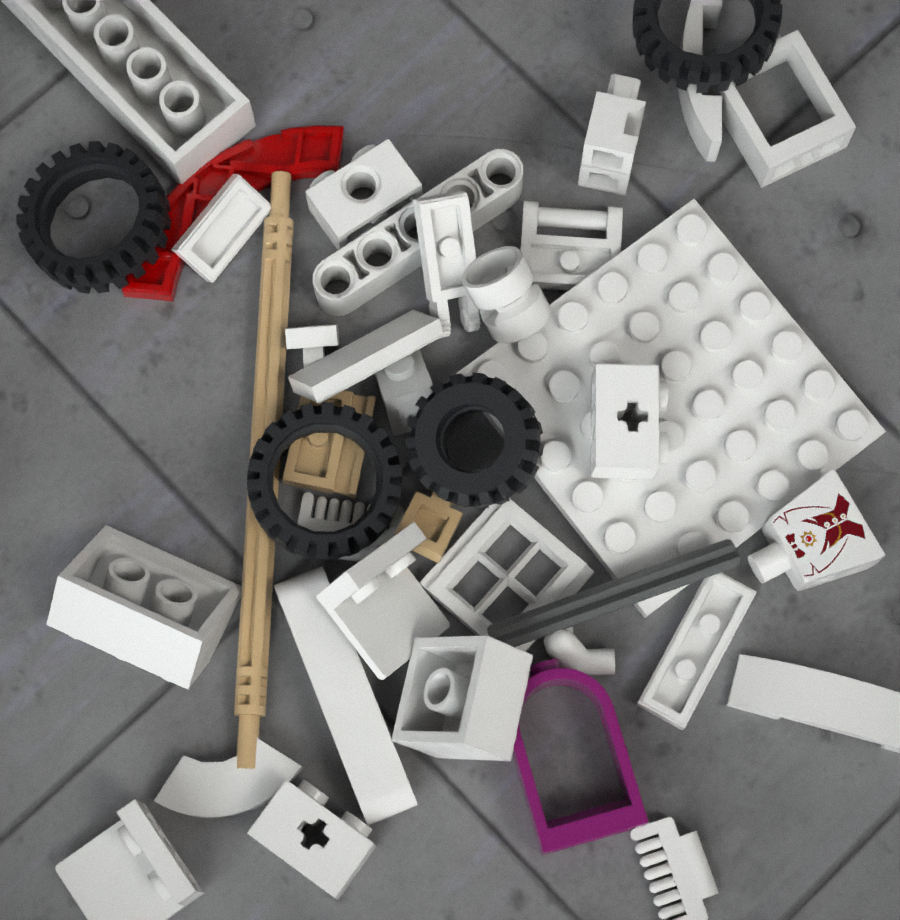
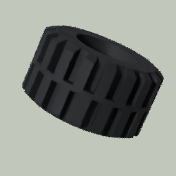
M473 372L472 376L467 377L461 373L450 376L451 381L445 384L438 381L430 387L433 391L427 398L421 396L415 404L419 407V410L415 417L410 415L407 422V427L411 428V437L405 438L406 450L411 451L412 459L408 461L412 470L419 474L421 477L419 481L427 489L436 493V496L457 505L489 508V505H501L510 501V496L515 493L520 494L528 487L525 483L531 475L535 477L539 466L536 465L538 458L543 456L544 445L541 443L540 437L543 431L541 423L535 416V410L515 388L497 377H487L484 373ZM484 411L496 417L501 423L504 430V446L500 456L490 467L479 472H467L458 468L451 461L447 449L448 436L453 425L461 417L471 412Z

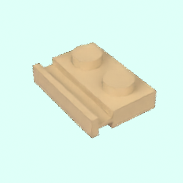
M344 390L323 402H334V406L343 407L345 404L354 407L355 411L362 415L366 413L372 417L376 397L354 395V392ZM300 396L298 410L301 405L312 403L313 406L322 405V402L319 404ZM313 433L300 438L289 447L283 484L329 494L348 495L349 498L355 499L365 451L355 441L337 433Z

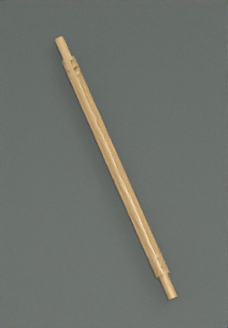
M284 171L272 173L271 209L269 217L264 219L250 458L255 444L263 436L265 429L272 422H277L283 414L286 364L285 329L288 328L294 221L289 218L291 174ZM280 459L274 470L273 491L277 501ZM248 492L234 716L239 717L237 768L255 769L260 718L266 716L275 542L258 523L250 505Z

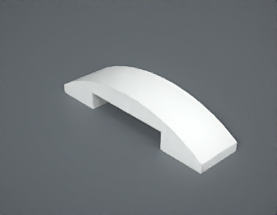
M691 0L680 43L682 50L702 55L703 28H717L722 9V0ZM689 84L687 91L678 88L684 120L698 151L706 162H716L722 143V96L696 93L697 85Z
M743 654L738 656L726 706L776 720L782 717L881 744L883 749L900 753L899 692L814 668Z

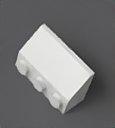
M105 525L58 575L47 625L189 690L210 662L241 598L242 586Z

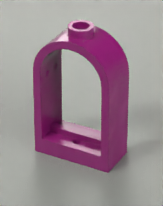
M558 659L546 660L531 665L529 671L530 679H528L522 708L535 693L552 686H566L585 694L598 710L624 795V800L546 822L518 724L512 754L541 855L543 856L647 825L649 823L616 712L606 690L594 678L581 671L561 668Z

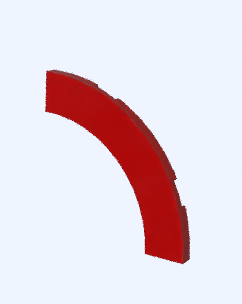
M316 125L283 129L279 134L266 136L255 141H251V139L245 140L220 152L184 183H178L166 196L171 209L170 212H167L171 218V230H164L168 237L165 248H155L159 258L154 265L147 261L141 265L146 273L139 279L132 273L126 276L129 285L122 288L124 296L174 302L178 281L185 262L171 249L232 174H239L257 192L271 187L272 173L276 171L290 173L291 181L317 178L322 173L330 170L336 172L341 166L345 135L344 126Z

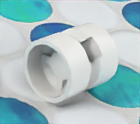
M513 246L495 248L482 254L472 261L462 275V284L473 304L480 309L481 318L490 335L495 341L505 344L519 342L532 336L547 323L551 315L550 305L539 284H532L534 280L533 272L522 251Z

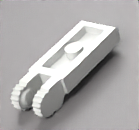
M456 191L414 199L426 297L430 301L429 314L439 319L444 333L441 338L450 336L451 321L448 300L458 298L460 320L466 332L479 330L481 324L479 308L473 304L462 284V275L465 269L476 259L468 195L464 191Z

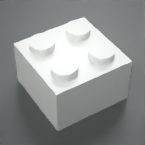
M488 635L415 638L391 741L435 758L511 761L533 655Z

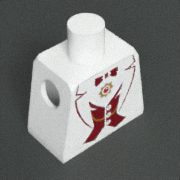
M834 469L821 477L766 521L762 532L769 545L749 555L748 562L754 575L762 584L786 572L794 588L797 591H802L867 570L875 566L885 556V553Z

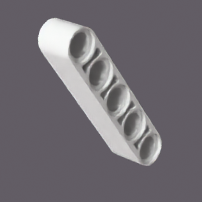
M495 149L486 153L419 198L456 191L466 192L469 203L472 205L470 214L472 230L474 232L512 207L519 200L522 193L523 164L514 152L506 149ZM495 174H505L512 181L506 185H496L489 178ZM413 202L322 260L316 266L313 273V286L316 300L324 312L333 316H344L351 313L422 266L419 239L411 238L407 234L411 228L417 226ZM375 253H384L391 258L387 264L378 267L369 265L366 262V259ZM333 280H343L349 284V287L340 294H331L324 290L325 286Z
M321 566L276 584L274 588L352 788L369 826L415 807L418 804L394 743L391 741L392 738L358 653L316 597L330 585L324 568Z

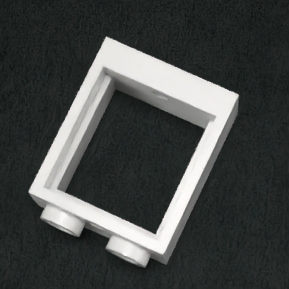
M799 30L783 37L780 34L778 35L769 60L767 62L764 61L762 69L756 75L787 61L823 122L770 147L738 93L733 81L730 82L729 88L726 91L717 92L715 85H711L707 92V95L722 96V121L761 188L846 148L856 129V125ZM750 73L748 79L754 76Z

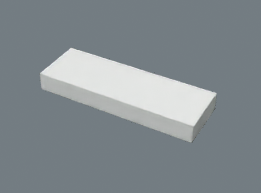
M412 310L288 376L293 392L320 404L441 338L444 333L440 321L433 316Z
M723 573L704 578L636 705L683 731L757 591Z

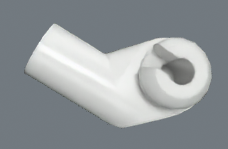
M573 627L558 630L553 634L545 636L543 642L546 652L552 659L559 660L561 668L578 670L587 675L615 674L614 648L586 649L573 634Z

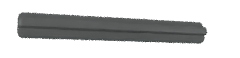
M726 539L491 624L487 628V633L492 638L517 647L553 634L558 630L567 629L735 568L740 563L739 555L732 540Z

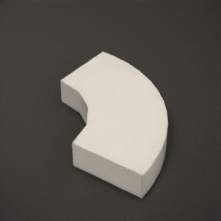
M257 738L255 769L237 768V756L224 762H200L183 755L154 801L167 809L192 817L220 818L254 810L271 801L284 781L288 780L292 783L303 767Z

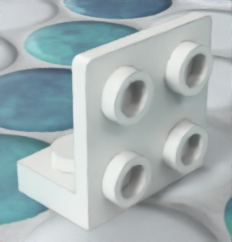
M415 522L352 566L316 596L380 680H384L410 659L415 638L438 637L450 627L449 621L407 568L416 561L411 551L427 539Z
M135 799L116 812L121 820L65 858L55 867L59 877L87 920H168L204 894L146 804Z

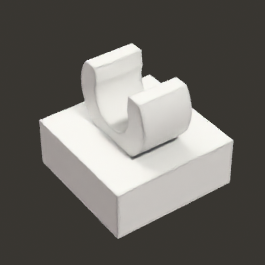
M338 324L288 327L285 329L286 348H303L304 368L325 357V346H338L340 344Z

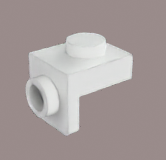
M420 349L374 374L393 435L411 432V428L407 427L409 416L415 417L419 410V407L415 405L421 396L427 398L433 393L430 388L433 386Z

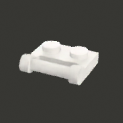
M524 201L520 250L533 272L534 280L532 284H539L541 289L569 291L621 253L623 207L608 206L607 211L538 207V201ZM537 226L605 231L606 237L605 239L539 235L537 234Z

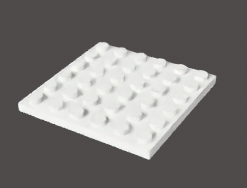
M695 199L684 205L551 303L549 320L539 331L519 342L509 344L498 342L456 373H461L465 377L472 376L473 372L484 373L490 378L497 377L515 388L531 404L536 412L537 420L541 423L543 434H540L541 443L544 445L543 456H539L536 464L539 466V469L534 479L614 580L726 539L732 540L737 548L762 529L766 521L773 514L825 474L834 469L837 471L886 432ZM596 364L659 365V382H667L668 407L666 413H659V432L668 434L669 447L667 463L659 464L660 468L653 479L590 477L591 375ZM482 411L504 439V430L499 420L493 415ZM624 413L621 421L627 423L628 431H635L639 424L633 422L632 413ZM688 585L633 605L645 619Z

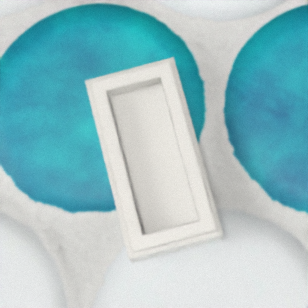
M232 174L171 250L204 280L213 283L268 216L271 204L239 174Z

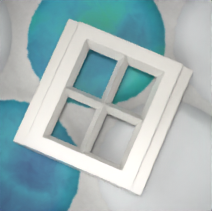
M510 499V501L501 505H489V508L482 512L447 551L440 563H437L421 580L420 585L476 636L488 635L487 628L492 624L482 614L507 586L529 604L522 612L524 613L577 594L594 575L595 571ZM512 525L531 544L512 566L505 571L485 552L508 526ZM540 549L561 568L538 595L535 596L519 583L515 577ZM479 561L496 575L499 580L480 602L473 607L456 593L453 588ZM536 640L515 648L526 652Z

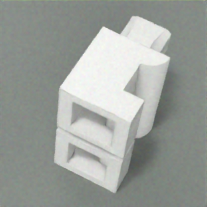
M611 74L607 93L596 92L583 148L578 186L626 196L646 101L637 100L641 80Z

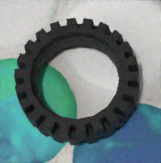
M662 0L634 1L633 37L636 38V48L639 55H645V65L651 72L658 68L659 78L667 84L671 78L676 79V88L687 91L689 84L697 85L696 93H707L711 85H715L717 92L726 91L729 88L730 82L733 81L738 87L747 81L750 73L755 76L762 69L764 61L767 62L769 60L781 26L783 4H780L781 0H749L753 6L756 23L753 33L747 41L729 53L703 56L686 52L666 38L660 29L658 10Z
M89 141L88 151H86L78 143L69 146L71 156L68 158L61 151L51 155L56 164L52 168H49L42 162L35 169L41 179L37 181L29 177L24 185L30 196L20 195L18 207L22 213L16 214V224L21 230L18 234L26 248L25 250L38 267L53 281L56 280L61 286L69 290L74 287L80 293L90 294L91 287L98 293L110 292L109 283H113L118 289L129 285L126 276L130 273L139 279L146 273L141 266L145 261L151 265L155 264L159 258L155 248H165L168 241L164 230H171V218L167 213L171 209L165 195L166 193L157 177L133 151L128 148L124 151L118 144L108 142L105 148L100 141ZM104 178L123 180L132 186L139 198V211L133 228L118 245L101 255L80 259L68 257L56 249L51 239L50 226L57 207L71 191L89 181Z
M322 402V405L313 406L312 403L301 405L299 410L294 412L289 410L282 414L277 422H272L255 444L247 472L248 497L252 511L261 528L276 544L278 543L284 547L286 551L312 560L327 559L328 561L337 560L344 556L349 557L374 543L384 533L396 514L402 492V467L399 461V454L395 445L389 440V435L382 426L379 428L374 423V419L366 413L362 415L356 412L354 407L345 404L343 407L334 406V402ZM313 433H337L355 441L369 456L376 473V493L368 511L354 524L337 531H312L294 523L280 508L273 491L274 470L282 453L296 440Z

